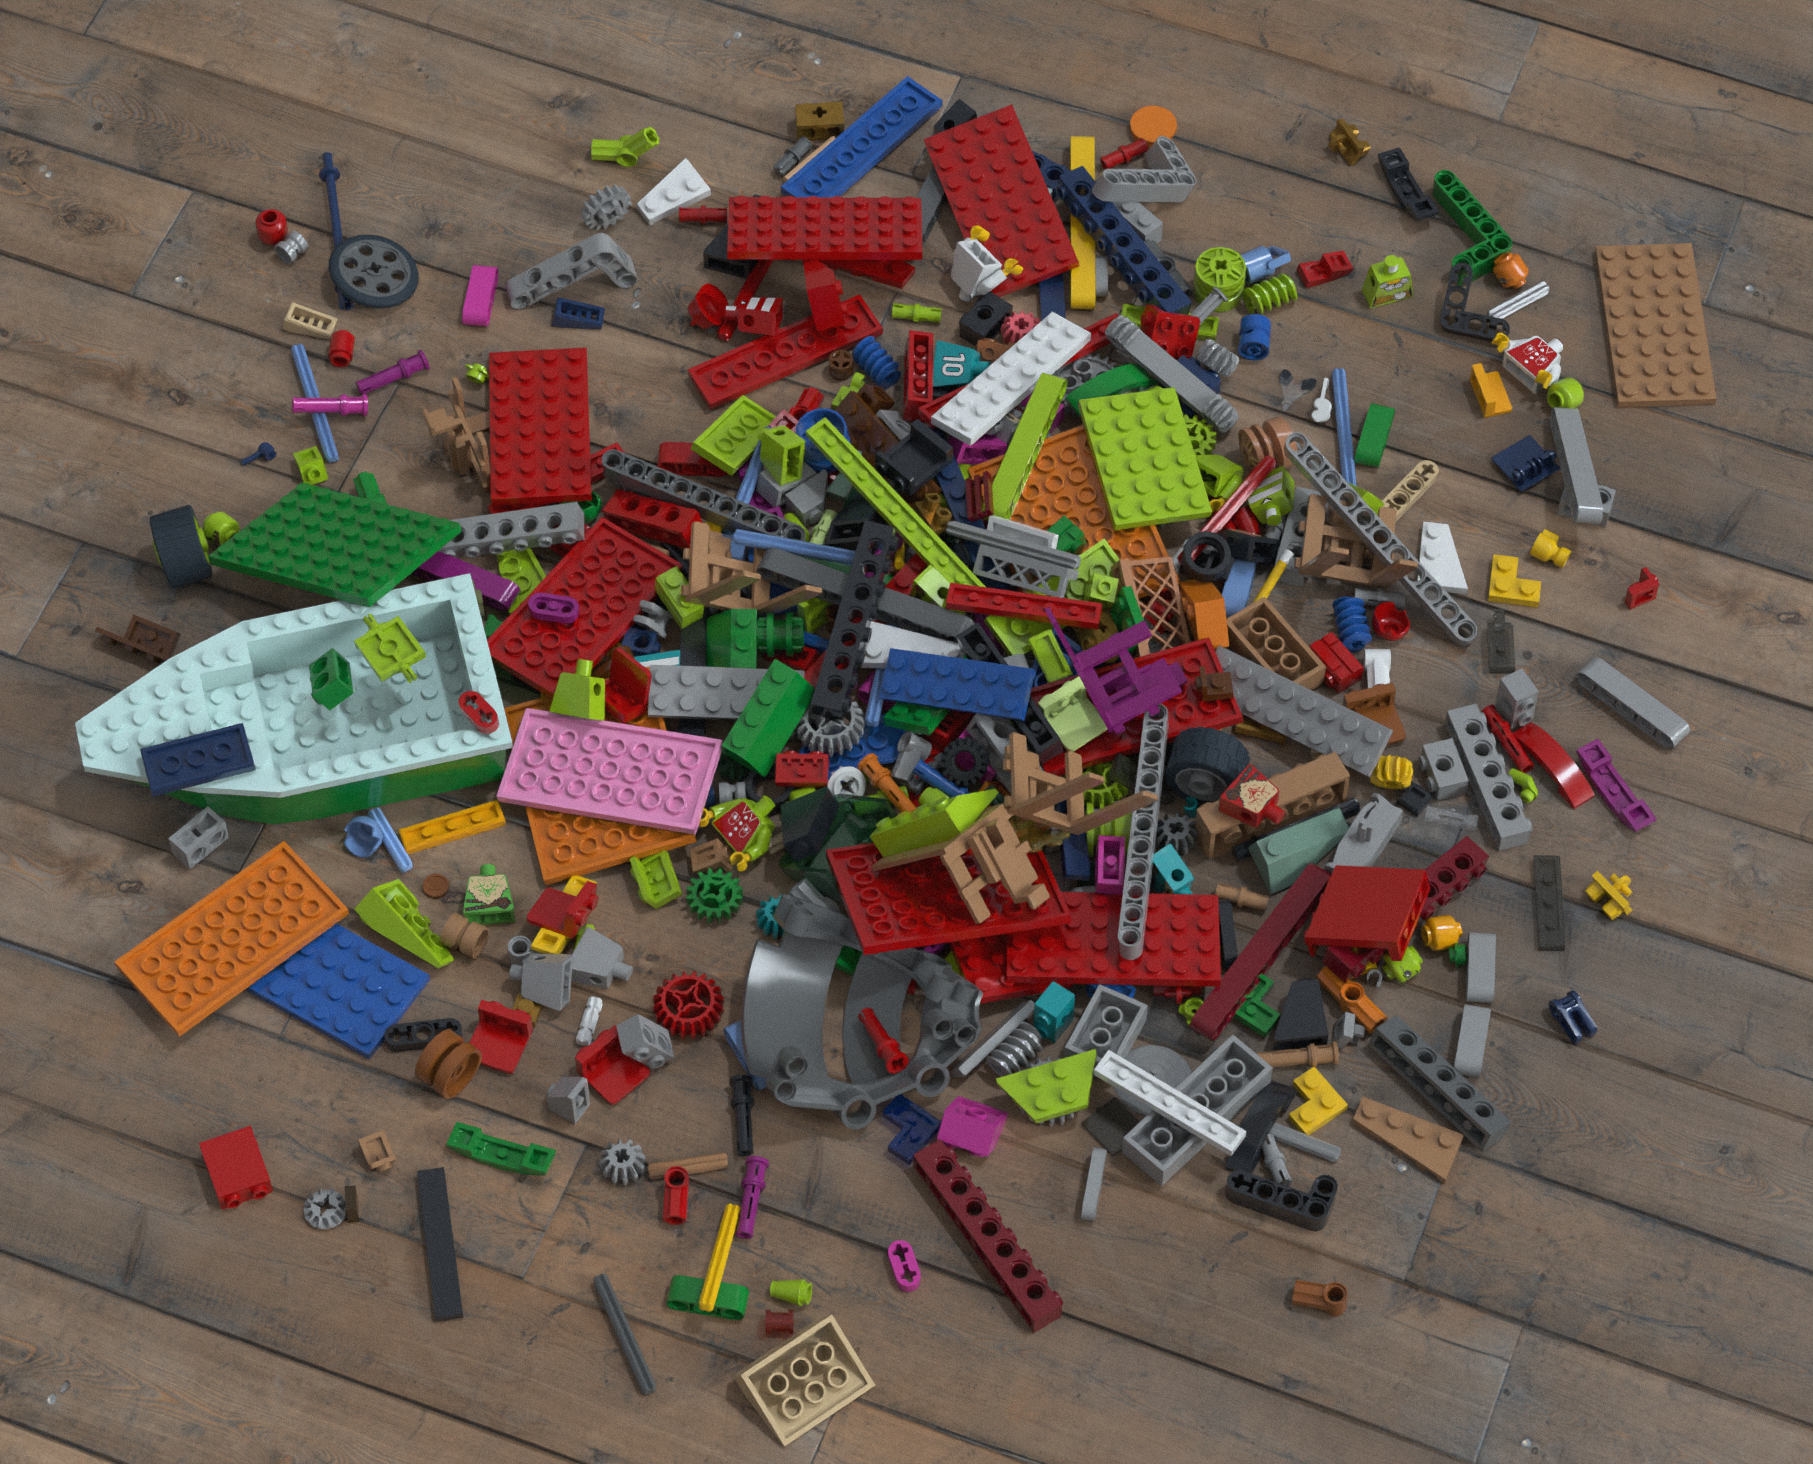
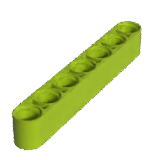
M1044 372L1040 375L993 481L994 514L991 516L995 515L1010 520L1065 395L1067 379ZM985 502L983 504V512L985 511ZM989 516L983 518V520L989 521Z

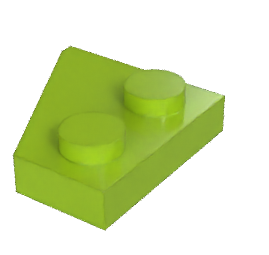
M813 597L797 604L798 615L804 620L805 632L813 634L826 622V610L832 603Z

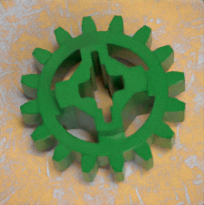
M710 868L707 875L699 872L698 880L691 878V886L686 888L688 895L686 896L687 905H690V912H697V919L700 920L705 916L707 917V923H710L712 918H716L717 922L721 923V917L725 916L730 920L731 911L734 913L739 912V905L743 904V888L739 886L738 878L732 880L731 872L723 875L722 869L719 868L717 873H713Z

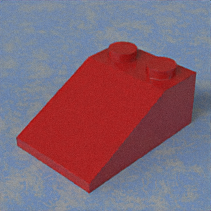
M803 260L806 289L816 330L845 325L844 316L848 315L846 301H841L840 295L843 294L841 280H836L834 271L820 261Z

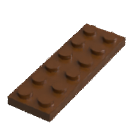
M850 391L834 411L844 418L851 445L856 450L861 451L864 459L876 470L875 453L880 450L885 454L899 441L856 392ZM882 476L891 487L895 486L889 478ZM931 479L911 496L903 490H899L898 494L913 509L914 502L923 501L925 494H940L942 490Z

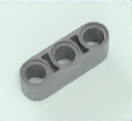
M1468 933L1466 1002L1493 1004L1496 934Z
M1464 1004L1454 1062V1069L1461 1075L1480 1078L1491 1013L1490 1008Z

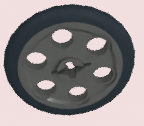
M369 234L350 237L338 244L329 258L328 270L336 288L349 300L365 307L380 309L400 305L412 296L419 282L418 269L410 253L398 243L382 236ZM359 250H368L371 253V255L364 256L359 252ZM383 256H391L395 261L387 262L383 259ZM351 262L356 265V268H347L344 263ZM391 275H401L403 280H394ZM361 281L365 286L356 287L352 282ZM384 287L388 290V293H380L376 288Z

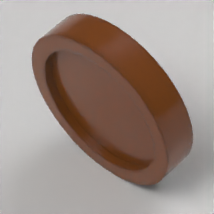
M442 874L429 875L423 882L424 893L433 899L444 897L449 891L448 879Z

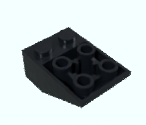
M896 486L892 487L898 493L899 489ZM857 492L832 520L825 545L856 551L865 521L888 526L889 524Z

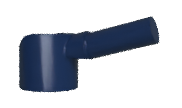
M263 442L258 447V451L242 459L241 462L244 466L262 456L267 461H270L276 457L277 453L271 444Z

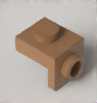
M384 1130L358 1139L369 1170L376 1168L378 1173L393 1167L391 1162L396 1160V1156L392 1152Z

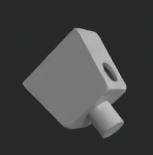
M587 927L572 954L571 981L603 989L609 988L615 977L628 981L632 975L633 967L623 963V948L592 928Z
M532 954L523 962V966L516 964L511 966L509 978L510 980L522 982L521 995L523 998L560 1011L570 1002L573 955Z

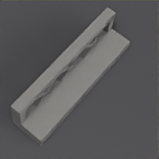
M980 544L973 569V574L1064 598L1068 580H1077L1079 573L1078 570ZM985 556L991 557L996 566L988 572L982 571ZM1013 563L1017 574L1007 578L1003 568ZM1034 569L1039 580L1029 584L1024 574ZM1054 575L1061 577L1057 592L1051 590L1047 583V580Z

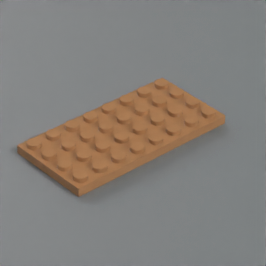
M1692 243L1596 246L1595 257L1617 408L1715 405L1717 398Z

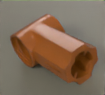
M1296 1279L1292 1298L1293 1305L1321 1309L1331 1316H1339L1346 1311L1348 1291L1342 1283L1331 1282L1326 1285ZM1337 1296L1341 1300L1338 1302H1333L1329 1298Z

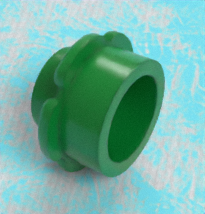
M1455 943L1454 947L1449 948L1450 963H1455L1456 968H1459V965H1467L1466 944Z

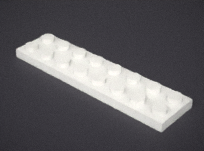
M1051 312L931 416V424L971 446L1033 392L1043 372L1052 375L1090 342L1091 333Z

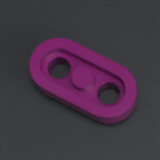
M536 593L530 597L528 602L529 613L536 619L571 623L579 616V604L571 597Z

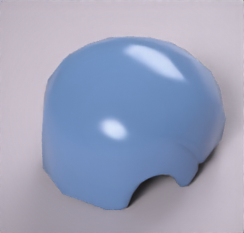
M367 816L354 817L344 829L347 832V837L344 841L345 847L353 855L360 858L370 857L379 849L383 841L382 829L379 823Z

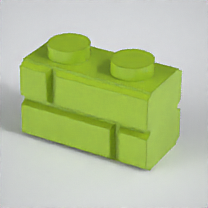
M674 567L656 577L654 590L681 629L703 617L705 606L685 602V596H681V586L688 585L689 583L678 567Z

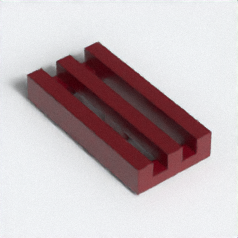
M985 471L982 477L978 474L974 476V480L970 478L965 479L968 519L973 523L993 515L991 474ZM981 484H984V499H985V511H984V512H983V503H984V501H983V495H982V487H981Z

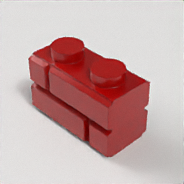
M1333 632L1325 635L1321 640L1310 644L1309 648L1326 666L1324 683L1327 687H1333L1340 694L1348 689L1349 686H1353L1361 681L1364 667Z

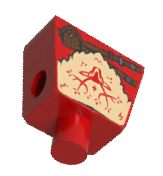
M1251 764L1242 771L1220 796V812L1252 827H1258L1265 818L1278 824L1285 815V811L1277 806L1280 791Z

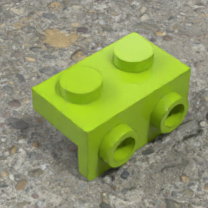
M667 851L650 855L641 861L635 856L630 858L632 865L630 872L635 881L638 882L640 887L638 894L643 903H648L655 909H658L683 895Z

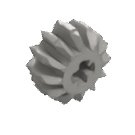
M1207 339L1201 345L1196 355L1200 362L1224 377H1229L1235 371L1240 361L1237 355L1212 339Z
M620 1138L617 1140V1145L609 1142L607 1145L608 1150H602V1159L599 1162L600 1169L604 1170V1177L606 1179L612 1177L614 1185L619 1180H622L625 1186L628 1183V1179L637 1181L638 1174H643L645 1170L643 1164L646 1162L640 1145L633 1146L631 1139L626 1144Z

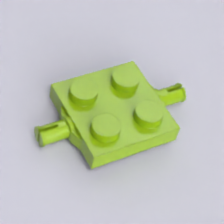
M368 614V617L364 616L363 622H365L369 630L365 635L354 640V643L379 680L383 682L395 674L402 673L408 683H412V680L415 681L417 675L410 667L426 658V654L401 618L397 616L388 622L378 624L372 614Z

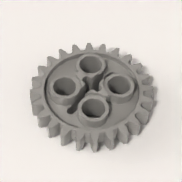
M1087 354L1086 357H1081L1055 371L1052 375L1067 379L1066 392L1061 402L1065 405L1064 415L1072 412V418L1077 416L1065 401V397L1090 379L1116 368L1117 363L1112 362L1109 364V357L1101 360L1100 354H1097L1094 358L1091 357V354Z

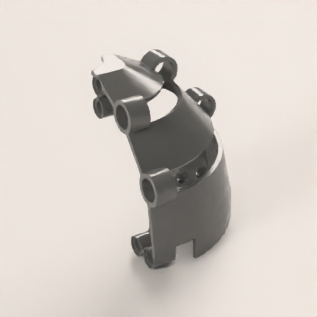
M783 894L772 916L785 930L780 944L776 946L756 939L745 979L741 1012V1032L745 1060L750 1074L766 1078V1087L778 1101L793 1107L833 1110L845 1126L850 1129H860L867 1126L875 1116L876 1104L913 1088L925 1097H933L942 1093L950 1080L947 1066L978 1039L983 1028L979 1021V1006L983 992L977 986L951 970L952 965L948 961L927 951L907 948L863 955L862 952L849 988L843 1024L844 1058L852 1083L830 1078L825 1066L822 1044L823 1015L828 987L842 946L845 945L860 951L862 950L848 914L846 916L801 898ZM913 978L926 996L921 1015L920 1038L915 1053L909 1060L907 1067L901 1072L893 1074L887 1071L884 1059L878 1057L876 1044L859 1021L858 1014H862L865 1019L861 1010L872 1008L888 1035L896 1039L900 1046L899 1028L901 1011L908 986ZM936 1068L930 1079L920 1082L924 1072L928 1069ZM862 1100L858 1110L854 1113L846 1114L848 1107L853 1102Z

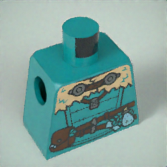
M1169 844L1156 852L1153 858L1151 887L1158 894H1193L1190 889L1194 876L1174 847Z

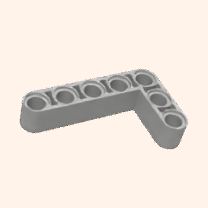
M1159 136L1146 154V159L1152 169H1105L1093 186L1092 192L1095 197L1106 202H1184L1197 180L1174 142L1165 136Z

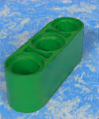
M1374 403L1370 404L1354 463L1379 468L1392 426L1395 408Z
M683 1275L672 1277L666 1305L669 1308L731 1320H741L744 1318L750 1293L748 1288L738 1284L721 1282L714 1308L708 1312L699 1309V1299L705 1279Z

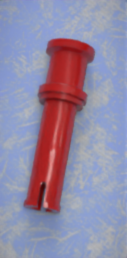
M872 1008L862 1009L861 1012L865 1019L860 1013L858 1014V1019L876 1044L878 1057L884 1059L888 1072L893 1074L901 1072L908 1065L909 1059L907 1055L900 1051L898 1041L888 1035L875 1015Z

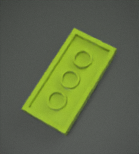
M742 395L693 442L691 450L732 476L753 455L759 441L757 438L759 431L768 426L776 416Z

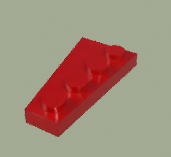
M818 260L828 265L830 269L838 270L840 268L851 271V275L860 277L865 275L872 277V280L899 289H902L915 274V267L903 260Z

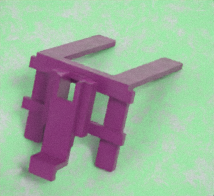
M1050 607L1045 608L1053 627L1069 654L1109 733L1115 731L1117 735L1125 731L1123 723L1147 710L1151 716L1159 713L1160 710L1157 705L1182 692L1180 686L1186 684L1187 679L1177 662L1168 666L1165 659L1162 658L1140 669L1136 667L1128 649L1152 636L1145 621L1121 633L1113 634L1109 639L1086 651L1083 650L1074 654ZM1118 654L1124 665L1098 678L1093 667ZM1117 690V693L1108 697V694Z

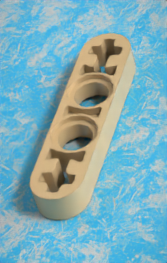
M1421 461L1382 500L1384 503L1383 507L1397 510L1396 522L1435 483L1439 473L1438 466L1432 461ZM1427 471L1430 472L1427 473L1423 479L1421 478L1422 473H1426ZM1407 484H1415L1419 487V490H1411L1407 487ZM1401 498L1405 501V504H1396L1393 499Z

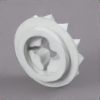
M840 766V769L831 772L832 776L828 780V788L839 806L849 807L856 804L855 799L862 798L866 788V781L861 771L852 766ZM841 780L848 782L847 785L851 792L846 791L844 789L841 790Z

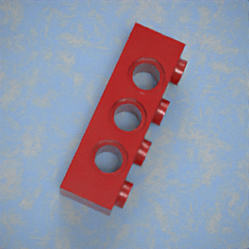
M909 330L904 349L903 420L915 421L919 419L922 423H926L918 415V408L933 401L934 333Z
M618 489L602 510L605 519L629 533L690 549L691 524L693 522L703 523L699 512L693 508L681 507L671 502L666 503L652 497H644L633 492Z

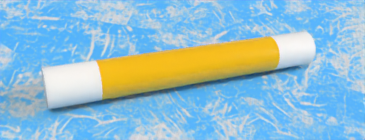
M1285 549L1252 603L1264 596L1267 599L1292 559L1293 552Z

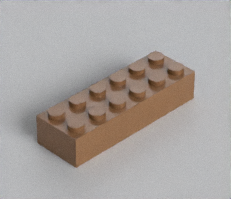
M1337 753L1320 755L1314 761L1307 764H1298L1292 770L1283 774H1274L1268 779L1280 791L1277 806L1285 811L1283 819L1278 824L1265 818L1258 827H1252L1220 812V800L1213 803L1207 802L1200 806L1196 811L1195 829L1198 832V839L1196 840L1207 859L1210 860L1232 851L1233 846L1250 840L1253 835L1260 836L1346 801L1350 774Z

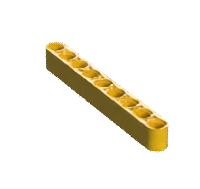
M1071 136L1070 171L1083 166L1095 180V137ZM1070 212V242L1080 265L1071 269V309L1095 310V240L1090 234L1085 232L1083 225Z

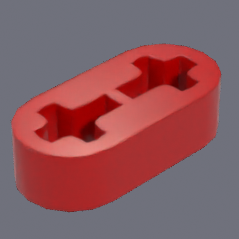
M467 691L459 697L458 702L462 714L479 732L491 734L498 729L499 718L496 711L479 693ZM469 701L472 704L475 703L477 709H474L471 705H467L466 703ZM483 715L487 720L491 719V722H483L481 716Z

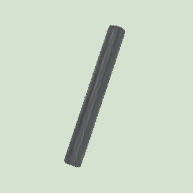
M604 1273L593 1278L595 1288L642 1394L648 1395L655 1392L656 1384L608 1276Z

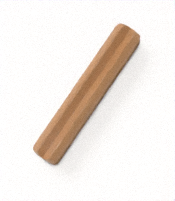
M722 1152L650 1163L648 1165V1174L652 1180L664 1178L665 1172L672 1166H681L686 1169L688 1174L724 1169L728 1167V1158L726 1153Z

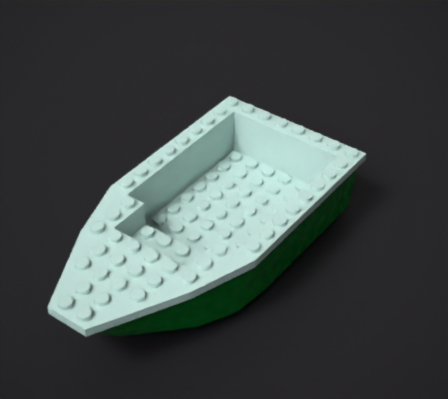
M470 573L390 590L371 607L341 600L242 621L175 655L75 722L85 772L126 779L150 789L140 749L243 723L255 764V771L169 792L165 795L202 809L208 806L221 816L275 825L322 819L502 780L505 772L506 749L513 748V743ZM368 614H372L378 624L388 622L397 616L401 618L426 654V658L410 667L417 675L415 681L412 680V683H408L402 673L395 674L383 682L379 680L354 643V640L365 635L369 630L368 626L363 622L364 616L368 617ZM331 648H334L350 662L353 694L329 711L325 706L317 704L311 696L312 687L309 665ZM476 691L496 711L499 718V727L495 732L491 734L479 732L462 714L458 700L463 693ZM470 701L466 703L467 705H471L474 709H477L475 703L472 704ZM483 715L481 716L483 722H491V719L487 720Z

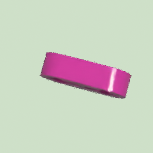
M897 1240L892 1242L888 1248V1261L896 1284L902 1291L912 1292L921 1283V1274L913 1249L906 1241ZM897 1250H901L904 1253L905 1262L901 1263L899 1256L896 1255ZM904 1270H908L909 1276L913 1277L912 1282L904 1279Z

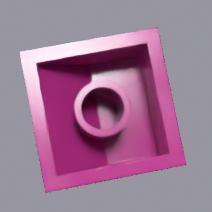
M958 1096L945 1109L937 1139H941L946 1146L949 1145L952 1148L961 1147L969 1150V1153L974 1156L988 1157L997 1144L1009 1113Z

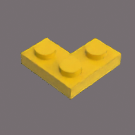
M1493 554L1488 601L1538 608L1541 581L1516 578L1519 557Z
M1315 1067L1293 1080L1294 1088L1307 1101L1289 1113L1288 1119L1299 1132L1310 1135L1347 1110L1348 1104Z

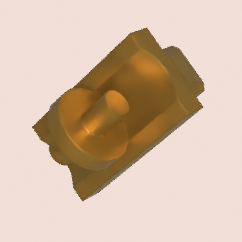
M1343 118L1337 119L1336 128L1329 135L1331 141L1328 147L1332 152L1340 151L1350 166L1356 165L1360 157L1367 156L1370 145L1366 140L1359 141L1357 138L1359 132L1355 124L1348 125Z
M927 493L923 501L914 502L913 509L937 536L941 533H947V524L950 522L952 514L949 509L941 508V497L938 493Z

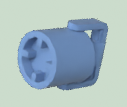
M1258 246L1241 254L1246 264L1245 285H1251L1273 275L1275 268L1290 262L1289 251L1276 246L1268 248Z

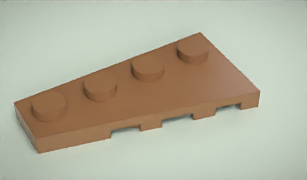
M1362 1097L1352 1124L1380 1142L1384 1141L1393 1147V1151L1399 1155H1405L1416 1162V1166L1422 1170H1428L1437 1176V1180L1443 1184L1447 1180L1464 1135L1365 1097Z

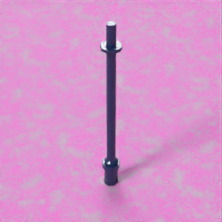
M326 152L322 155L324 168L319 171V178L326 182L335 249L338 244L343 242L335 183L340 178V171L333 167L332 154ZM334 285L335 291L338 293L339 308L343 310L344 304L345 310L352 309L354 302L346 298Z

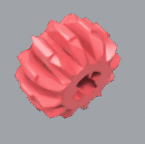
M1023 310L1020 314L1012 311L1010 317H1005L1001 326L1004 344L1008 342L1017 343L1040 323L1039 318H1034L1032 312L1026 315Z

